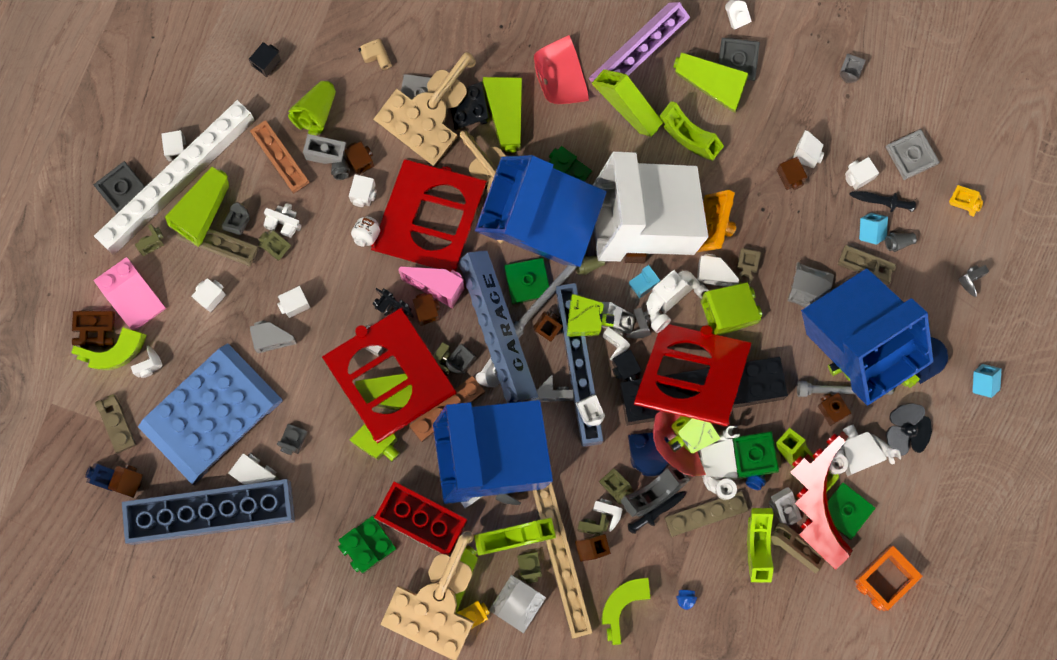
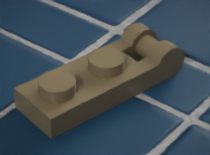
M847 245L843 247L837 264L858 273L868 268L884 284H890L892 279L890 277L891 273L896 268V265L892 262ZM880 267L884 269L883 273L878 272Z
M112 394L106 400L96 401L95 405L101 415L115 452L118 454L136 446L117 396ZM113 406L114 411L108 413L106 408Z
M779 523L776 526L775 532L771 535V543L781 546L815 574L820 571L825 559L786 524Z

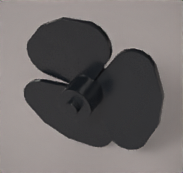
M913 403L900 405L890 413L891 423L897 426L888 428L886 432L887 444L892 449L899 450L901 456H904L909 451L911 441L912 449L917 453H921L930 441L932 434L931 420L925 416V408L922 405Z

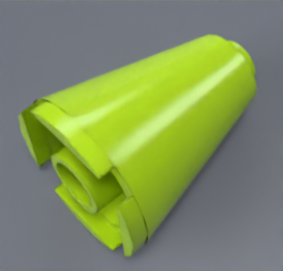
M320 81L290 108L288 111L290 112L288 115L290 121L300 130L303 128L309 130L308 134L320 135L324 130L336 94L334 85L329 81Z

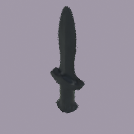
M863 191L849 193L853 198L864 202L886 205L891 208L890 212H893L896 207L908 209L910 212H913L916 208L914 200L911 202L898 200L896 193L891 197Z
M682 491L674 494L634 523H628L629 532L636 534L637 530L647 523L655 526L654 520L660 514L677 505L685 497L686 492Z

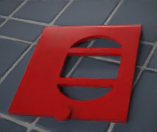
M404 159L379 226L380 233L373 245H371V250L436 269H446L449 272L451 270L456 271L487 181L452 172V169L448 166H443L440 169ZM448 185L458 189L463 194L466 203L461 204L425 193L433 187ZM422 200L464 211L455 235L413 224ZM415 231L451 241L452 243L440 250H426L414 242L411 232Z
M401 308L369 328L359 325L355 329L356 336L322 356V359L377 444L457 394ZM369 346H381L388 349L384 354L355 372L348 374L351 359L361 349ZM391 356H394L408 378L370 403H366L355 387L353 380ZM409 385L412 386L411 397L402 409L390 414L372 411L374 407Z
M668 324L657 335L634 405L728 426L752 343L712 334V328L707 325L701 327L700 331ZM679 343H693L703 347L710 354L711 358L668 348ZM663 356L709 365L710 369L705 384L699 385L657 375ZM656 383L700 393L685 399L673 398L663 393Z

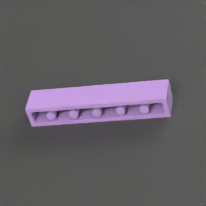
M680 2L668 3L589 77V80L593 82L603 69L629 76L690 18Z

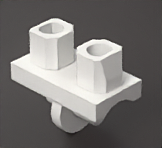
M286 203L284 207L278 205L276 211L268 208L264 211L266 216L264 227L275 231L277 224L280 223L283 225L281 234L291 238L296 230L300 231L302 225L299 224V220L294 219L297 212L291 210L292 204Z

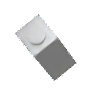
M308 134L303 154L306 160L322 164L342 162L346 142Z
M259 321L254 323V326H250L254 349L257 353L297 344L294 336L270 322Z

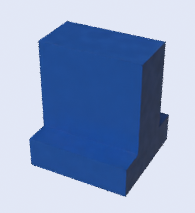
M533 155L501 157L475 232L495 240L506 241L563 265L581 267L607 191L553 168L554 164Z
M868 268L801 310L806 335L850 378L852 391L867 406L933 363L928 312L912 298L903 302Z
M540 400L472 407L471 402L449 404L444 407L433 423L444 504L467 502L473 497L542 490L553 482Z

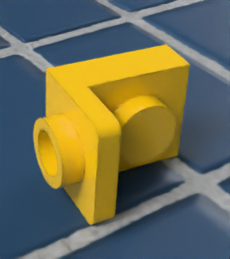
M957 185L949 203L952 206L969 211V215L974 217L976 212L981 210L983 200L981 199L980 192Z
M476 601L457 612V614L474 621L472 626L474 628L488 620L487 615L490 612L484 602L480 604L479 601Z

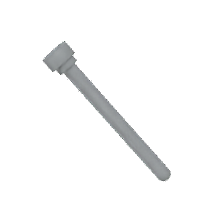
M568 265L518 322L515 321L513 323L518 339L524 333V326L554 294L556 286H561L576 269V266Z
M798 381L797 383L798 397H807L811 393L855 394L851 386L811 385L807 381ZM892 389L885 395H892L894 393V389Z

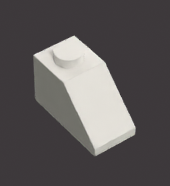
M805 130L797 144L793 158L798 157L802 165L814 168L823 159V144Z
M705 254L700 257L697 280L700 283L725 287L738 285L739 278L721 258L716 257L714 254Z

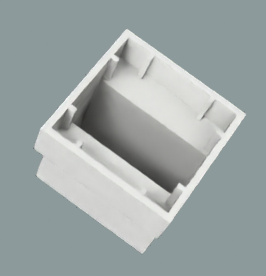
M613 152L593 184V186L607 191L594 227L598 261L621 262L626 253L694 255L708 238L698 167L638 163L637 154L633 152Z

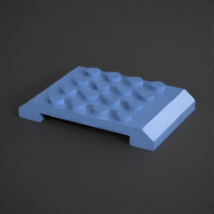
M227 343L213 353L144 417L138 428L192 485H195L217 460L266 414H270L283 400Z

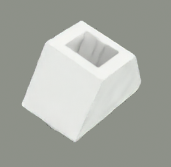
M601 302L604 304L603 313L614 315L613 327L609 328H616L622 333L630 334L635 315L611 302Z
M242 454L228 473L244 485L279 480V478L274 476L277 473L269 466L265 468L258 464L260 460L252 454L249 456Z

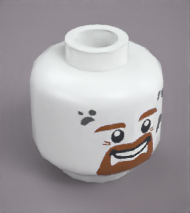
M368 216L359 218L351 231L354 242L361 247L373 245L380 233L378 222Z

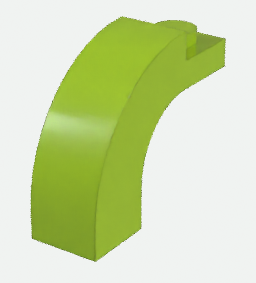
M670 101L660 114V118L665 123L664 129L678 143L696 155L713 161L724 147L715 133L705 131L693 124L676 102Z
M122 327L117 343L110 350L97 353L73 346L71 353L77 355L76 359L89 362V368L113 370L128 364L138 355L147 335Z
M790 427L776 442L779 452L793 468L792 463L800 455L803 458L807 454L811 457L813 455L806 445V440ZM829 471L826 493L839 479L838 474H832Z
M751 508V516L748 518L747 549L751 582H772L774 569L771 555L772 508Z
M648 578L634 579L622 584L610 594L605 602L601 625L610 624V628H607L606 631L607 641H611L612 645L621 644L619 617L622 609L632 601L650 599Z

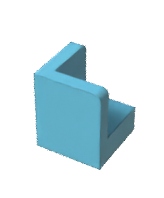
M869 213L860 218L859 239L876 245L884 241L887 236L888 217Z
M648 265L642 269L641 274L629 281V285L637 296L641 298L653 290L661 280Z
M986 364L979 366L973 373V393L992 398L999 392L1002 368Z

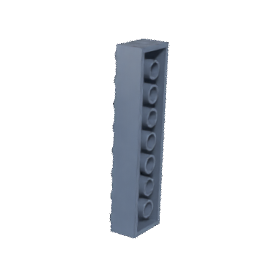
M288 479L122 502L125 544L129 545L295 522L291 481Z

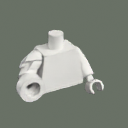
M673 270L653 288L646 305L652 322L651 328L656 333L662 331L671 321L665 313L692 289L701 299L702 292L709 291L691 272L681 271L677 273Z
M853 424L842 429L848 438L837 451L829 471L832 474L846 472V475L850 476L887 460L886 457L889 458L890 464H895L893 457H898L901 460V454L899 450L892 449L886 442L874 434L865 432L858 435Z
M729 426L726 430L718 432L717 434L721 439L698 451L700 461L706 475H702L706 488L723 500L733 498L737 492V486L732 481L738 478L733 441L729 439L740 436V434H732V429L737 428V426Z

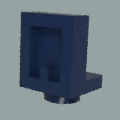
M94 463L92 467L89 466L85 478L88 479L86 483L109 490L108 486L115 470Z

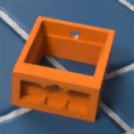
M889 546L854 581L857 583L856 588L863 595L867 594L872 599L871 604L877 610L888 611L923 576L894 546ZM889 559L909 580L886 602L866 579L884 561Z

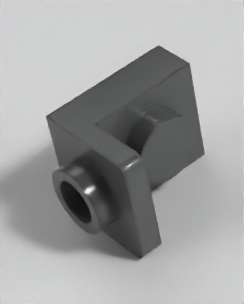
M287 424L281 441L277 442V445L281 447L280 451L288 455H292V453L298 454L307 431Z

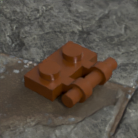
M73 311L72 331L80 332L79 338H72V345L80 346L81 348L114 345V338H106V332H114L115 312ZM88 332H98L97 338H88Z

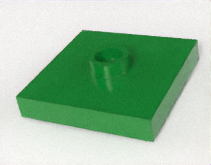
M543 258L504 265L512 305L538 300L549 287Z
M772 431L731 438L738 479L779 472Z
M844 482L840 484L827 501L835 527L849 540H852L875 510L873 505Z

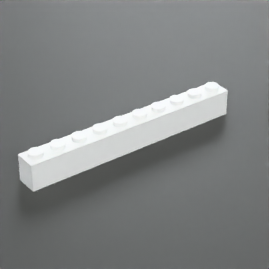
M236 100L101 228L94 237L109 252L115 255L255 121L251 112Z

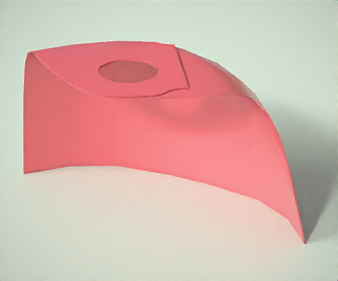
M569 35L541 48L534 54L536 74L544 96L550 103L570 104L589 101L583 72ZM544 79L548 81L547 85H545Z
M663 411L656 413L653 437L656 449L663 458L683 474L691 476L706 475L698 451L690 453L683 446L674 452L664 440L666 437L670 441L676 436L671 426L680 415Z

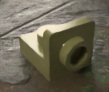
M149 224L148 227L152 235L141 238L135 244L142 256L164 246L161 240L164 236L159 227L155 228L152 224Z
M274 230L265 231L258 240L260 242L257 245L277 261L292 246Z
M442 342L433 357L444 374L448 376L450 373L449 369L441 364L442 362L445 364L446 360L450 357V347Z
M614 468L599 481L619 505L621 504L620 500L624 496L634 492L629 482Z
M604 513L601 514L599 525L594 520L584 519V521H579L577 531L602 535L603 531L607 532L609 520L605 519L606 514Z
M538 552L518 555L521 581L526 580V584L538 582V578L542 577Z

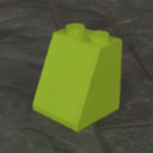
M748 282L704 293L700 302L708 324L713 330L712 334L725 335L756 325L761 321L762 311L759 305L756 306L754 301L756 298L755 292L752 287H749Z

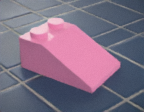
M127 257L93 280L133 331H136L166 309L141 273Z
M399 268L401 280L427 293V295L432 294L434 299L437 298L438 301L452 309L464 290L462 276L454 270L449 272L446 269Z

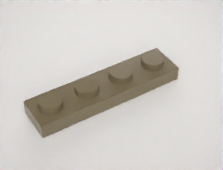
M208 229L202 244L199 246V248L247 266H251L258 252L257 246L212 229ZM177 234L178 240L196 246L181 234Z
M741 491L729 500L720 498L667 516L664 519L670 536L674 537L749 510Z

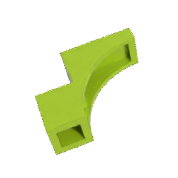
M552 518L474 535L478 556L556 538Z

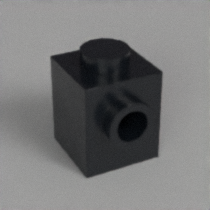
M262 42L249 58V62L254 69L268 77L281 61L278 54L279 50L271 44L268 46Z
M631 349L612 359L614 366L612 371L617 380L621 379L622 382L639 379L638 375L641 374L642 370Z

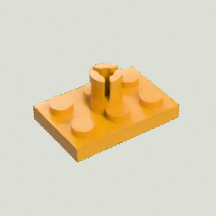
M725 190L704 196L703 205L708 238L697 252L721 249L725 240L724 236L731 237L735 233L736 223L729 221L735 192Z

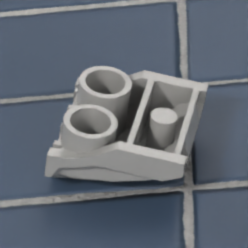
M797 262L795 267L796 273L791 286L792 289L787 301L806 308L831 291L834 275Z
M511 575L489 611L524 633L546 597Z

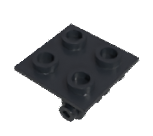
M482 82L466 87V97L458 107L451 108L455 130L480 122L482 125L488 123L489 114Z
M378 288L375 289L381 297L380 299L376 298L372 304L376 310L381 313L385 312L384 315L387 316L393 307L395 309L392 313L401 308L407 318L408 316L414 317L411 313L412 309L407 303L401 299L397 302L393 294L384 288L382 291Z

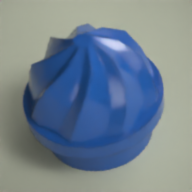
M765 475L746 477V485L754 490H761L766 484Z
M679 590L676 599L681 608L688 610L694 606L697 597H695V591Z

